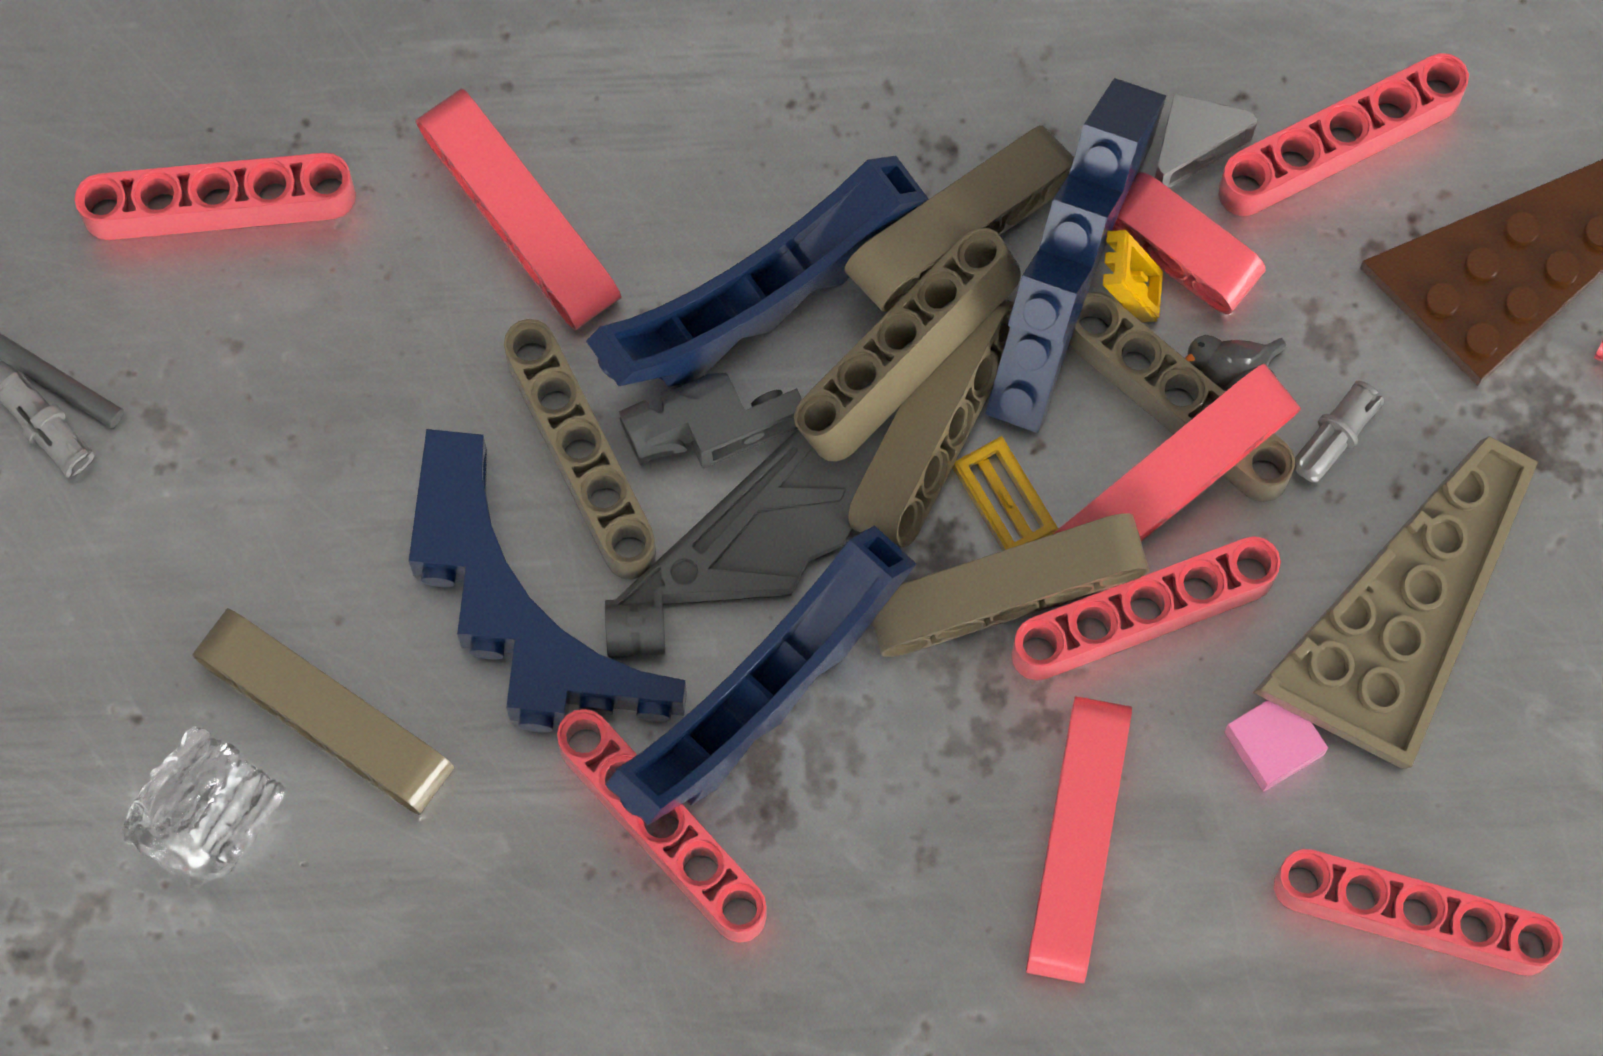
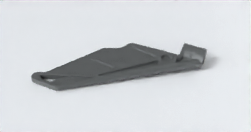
M870 382L868 385H866V386L864 387V389L867 388L868 386H870V385L872 384V382ZM898 409L852 455L840 461H827L820 457L797 429L615 600H605L608 658L634 656V654H641V656L666 654L663 604L792 595L810 561L845 545L852 530L849 524L850 504ZM833 422L828 424L824 429L828 428Z

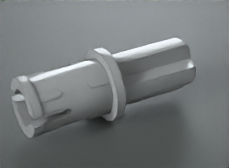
M1356 381L1331 414H1324L1319 418V429L1295 457L1294 470L1300 476L1312 483L1319 481L1345 449H1353L1357 445V435L1385 403L1382 396H1377L1374 401L1372 400L1378 394V391L1364 381Z

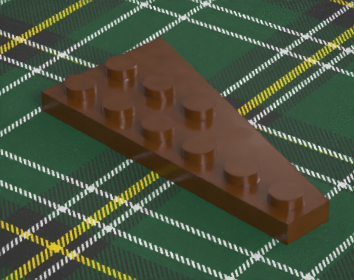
M1603 159L1368 258L1362 262L1360 269L1479 386L1603 274Z

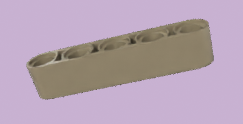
M1043 125L1037 126L868 240L851 256L844 271L883 312H888L969 231L978 228H989L1000 236L1052 200L1067 179L1074 156Z
M978 228L969 231L961 237L804 396L795 410V425L820 457L827 461H840L852 455L1014 291L1020 281V266L999 234L989 228ZM870 382H872V384H871L870 386H868L867 388L864 389V387H865L866 385H868ZM833 422L828 428L824 429L828 424Z
M1087 293L1069 345L1078 355L1172 434H1175L1225 393L1115 299L1105 293ZM1089 316L1098 317L1106 323L1108 329L1098 334L1089 333L1083 329L1079 321ZM1130 352H1138L1145 355L1151 365L1142 370L1132 369L1126 365L1122 357ZM1173 388H1182L1191 394L1194 402L1187 406H1177L1168 400L1165 392ZM1274 433L1227 471L1223 477L1247 497L1255 501L1268 502L1275 500L1283 494L1295 467L1293 451ZM1260 460L1270 461L1279 469L1280 476L1271 480L1263 479L1255 473L1252 464Z
M1005 299L901 404L850 504L849 524L852 529L862 533L875 525L893 543L900 547H907L915 540L993 388L1010 330L1008 323L1014 302Z
M525 319L518 321L509 328L504 339V349L510 373L607 566L613 574L623 579L632 580L639 578L655 563L656 548L652 528L553 332L546 324L539 320ZM529 343H537L546 349L541 357L532 361L523 360L516 354L522 346ZM553 391L564 392L570 397V400L564 407L556 410L548 409L542 406L540 402L545 395ZM579 439L587 440L595 446L590 455L581 459L572 458L565 452V449L571 442ZM602 488L613 489L620 495L617 503L607 508L596 507L589 499L594 492ZM634 537L641 540L645 547L637 556L627 558L615 552L616 544L623 538Z
M1122 513L1104 517L901 584L872 621L882 656L895 657L912 653L1097 593L1146 575L1149 572V566L1134 516L1130 513Z
M227 608L192 654L211 673L415 814L420 815L455 768L450 761L431 746L231 609Z

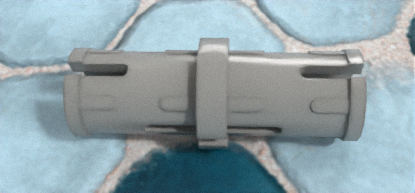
M19 371L18 374L17 372L12 373L1 381L0 402L22 425L24 437L31 444L38 443L54 460L66 477L77 475L91 463L95 455L94 452L80 440L64 421L66 416L58 405H50L36 391L22 372Z

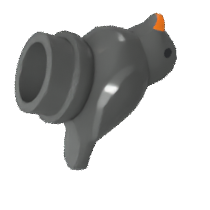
M1202 335L1192 341L1185 359L1202 371L1218 387L1227 391L1256 367L1264 363L1268 367L1271 359L1281 353L1287 344L1283 338L1265 345L1244 340L1221 341L1214 336Z

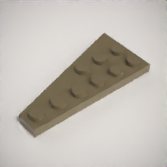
M1490 436L1480 440L1253 693L1401 769L1412 767L1538 461Z

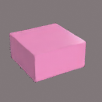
M1269 700L1229 723L1224 731L1263 792L1321 758L1328 750V746L1312 722Z

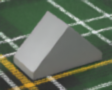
M1174 94L1155 178L1168 188H1171L1250 142L1256 128L1257 118L1249 110Z

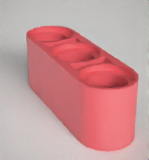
M1142 172L1135 176L1112 231L1126 230L1165 273L1217 311L1224 314L1232 313L1265 273L1266 267L1263 261L1249 247L1153 176Z

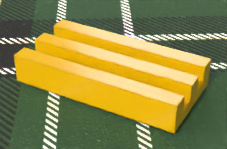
M1126 230L1107 231L1106 242L1115 252H1105L1104 263L1114 274H1103V286L1125 309L1142 323L1157 322L1160 315L1163 270Z
M1003 436L955 461L952 469L1002 551L1052 535L1059 529ZM992 455H997L1040 526L1034 532L1030 529L988 458ZM977 465L1021 539L1014 542L970 467Z

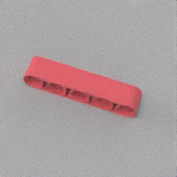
M1439 53L1432 55L1238 151L1229 158L1223 171L1218 194L1221 204L1227 211L1238 216L1256 214L1448 118L1458 108L1467 88L1469 73L1466 65L1458 57L1451 54ZM1441 80L1448 84L1452 92L1447 94L1437 93L1429 87L1428 81ZM1386 103L1394 104L1403 111L1404 116L1399 118L1388 117L1380 110L1379 106ZM1338 127L1346 128L1355 135L1356 140L1341 142L1332 135L1330 130ZM1289 151L1298 152L1307 159L1308 164L1300 167L1292 166L1283 159L1282 154ZM1241 175L1249 176L1255 179L1259 184V188L1253 191L1242 190L1237 187L1233 179Z
M464 89L458 90L416 119L417 127L431 149L573 330H577L621 299L620 291L606 269Z
M315 153L99 173L88 176L79 184L74 200L85 227L93 236L102 240H118L332 220L343 217L351 210L355 203L356 192L348 165L341 157L332 153ZM330 178L342 182L340 187L333 193L320 194L315 191L316 186L323 180ZM281 184L286 187L284 192L277 198L264 199L259 196L262 189L267 185ZM225 189L229 191V195L221 203L213 205L203 202L205 196L212 190ZM169 194L173 196L171 203L163 209L154 210L148 208L151 199L157 195ZM111 199L117 201L114 209L107 214L95 215L92 213L94 206L102 200Z
M1265 363L1256 367L1053 534L1104 517L1130 513L1134 516L1142 542L1289 422L1301 410V407Z
M1256 536L1243 538L1144 575L1136 580L1032 617L1022 623L1016 631L1011 654L1013 665L1018 673L1027 679L1036 681L1048 679L1258 600L1269 592L1278 575L1281 564L1279 552L1265 538ZM1247 558L1255 559L1265 568L1266 576L1260 579L1247 578L1239 571L1237 562ZM1193 578L1203 579L1211 586L1213 595L1207 599L1193 598L1185 590L1184 582ZM1139 598L1151 599L1159 607L1160 615L1154 619H1142L1135 615L1131 609V602ZM1085 618L1098 619L1107 628V635L1101 639H1088L1080 633L1077 624ZM1032 638H1042L1052 645L1054 654L1043 660L1033 659L1026 653L1023 645Z
M1077 696L1074 698L1026 973L1082 984L1085 982L1132 715L1131 706Z
M581 709L566 715L559 724L557 737L561 756L568 767L721 935L730 941L738 943L747 942L757 937L763 930L766 922V902L759 887L683 804L667 813L678 822V827L672 835L666 838H657L650 835L646 830L647 823L626 810L620 798L606 786V783L617 768L637 754L610 724L595 711ZM580 730H592L600 736V743L590 752H576L569 746L570 738ZM697 856L709 857L716 863L717 871L713 877L706 881L692 880L684 871L689 860ZM742 898L754 904L757 909L756 915L746 924L738 925L731 923L723 914L724 908L732 900Z
M1301 849L1291 853L1284 860L1274 878V891L1277 899L1285 907L1293 911L1518 975L1532 976L1542 972L1559 956L1563 948V936L1559 926L1545 915L1316 850ZM1295 868H1305L1311 871L1318 882L1317 890L1311 893L1297 891L1290 883L1289 871ZM1351 884H1362L1368 887L1374 897V906L1369 909L1354 907L1347 899L1346 887ZM1408 900H1418L1424 903L1429 908L1431 914L1430 924L1420 926L1411 923L1405 917L1403 903ZM1475 916L1481 919L1488 931L1487 940L1474 942L1468 939L1462 932L1461 918ZM1522 932H1532L1538 935L1545 947L1544 956L1541 958H1531L1525 955L1518 944L1519 934Z

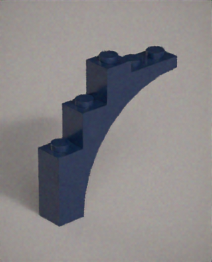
M1114 78L1085 121L1070 173L1053 199L1039 250L1021 277L1008 323L1010 330L985 415L1039 433L1043 426L1070 340L1107 244V231H1112L1135 176L1152 146L1167 95Z
M897 156L868 159L836 190L805 216L730 269L694 290L657 308L626 320L600 326L586 342L598 357V364L602 371L613 379L618 386L656 378L663 380L668 387L691 382L704 376L741 338L772 332L813 290L843 285L850 278L844 270L851 256L868 240L929 200V198Z
M426 429L409 564L413 576H420L421 581L428 585L452 587L455 586L456 580L464 581L457 630L461 648H469V654L484 659L504 658V652L513 653L506 704L509 719L511 721H519L518 727L527 731L551 732L553 731V725H559L564 717L569 714L570 704L579 705V710L595 711L600 716L612 715L614 709L637 711L636 716L638 718L654 722L670 721L671 715L684 716L687 696L686 680L639 671L598 654L562 630L529 597L506 562L492 528L486 496L487 448L484 436L481 434Z
M875 525L849 539L823 574L762 643L675 726L644 751L617 768L606 783V786L620 798L626 810L640 817L648 825L685 801L692 806L718 789L752 743L780 725L816 677L845 658L917 563Z

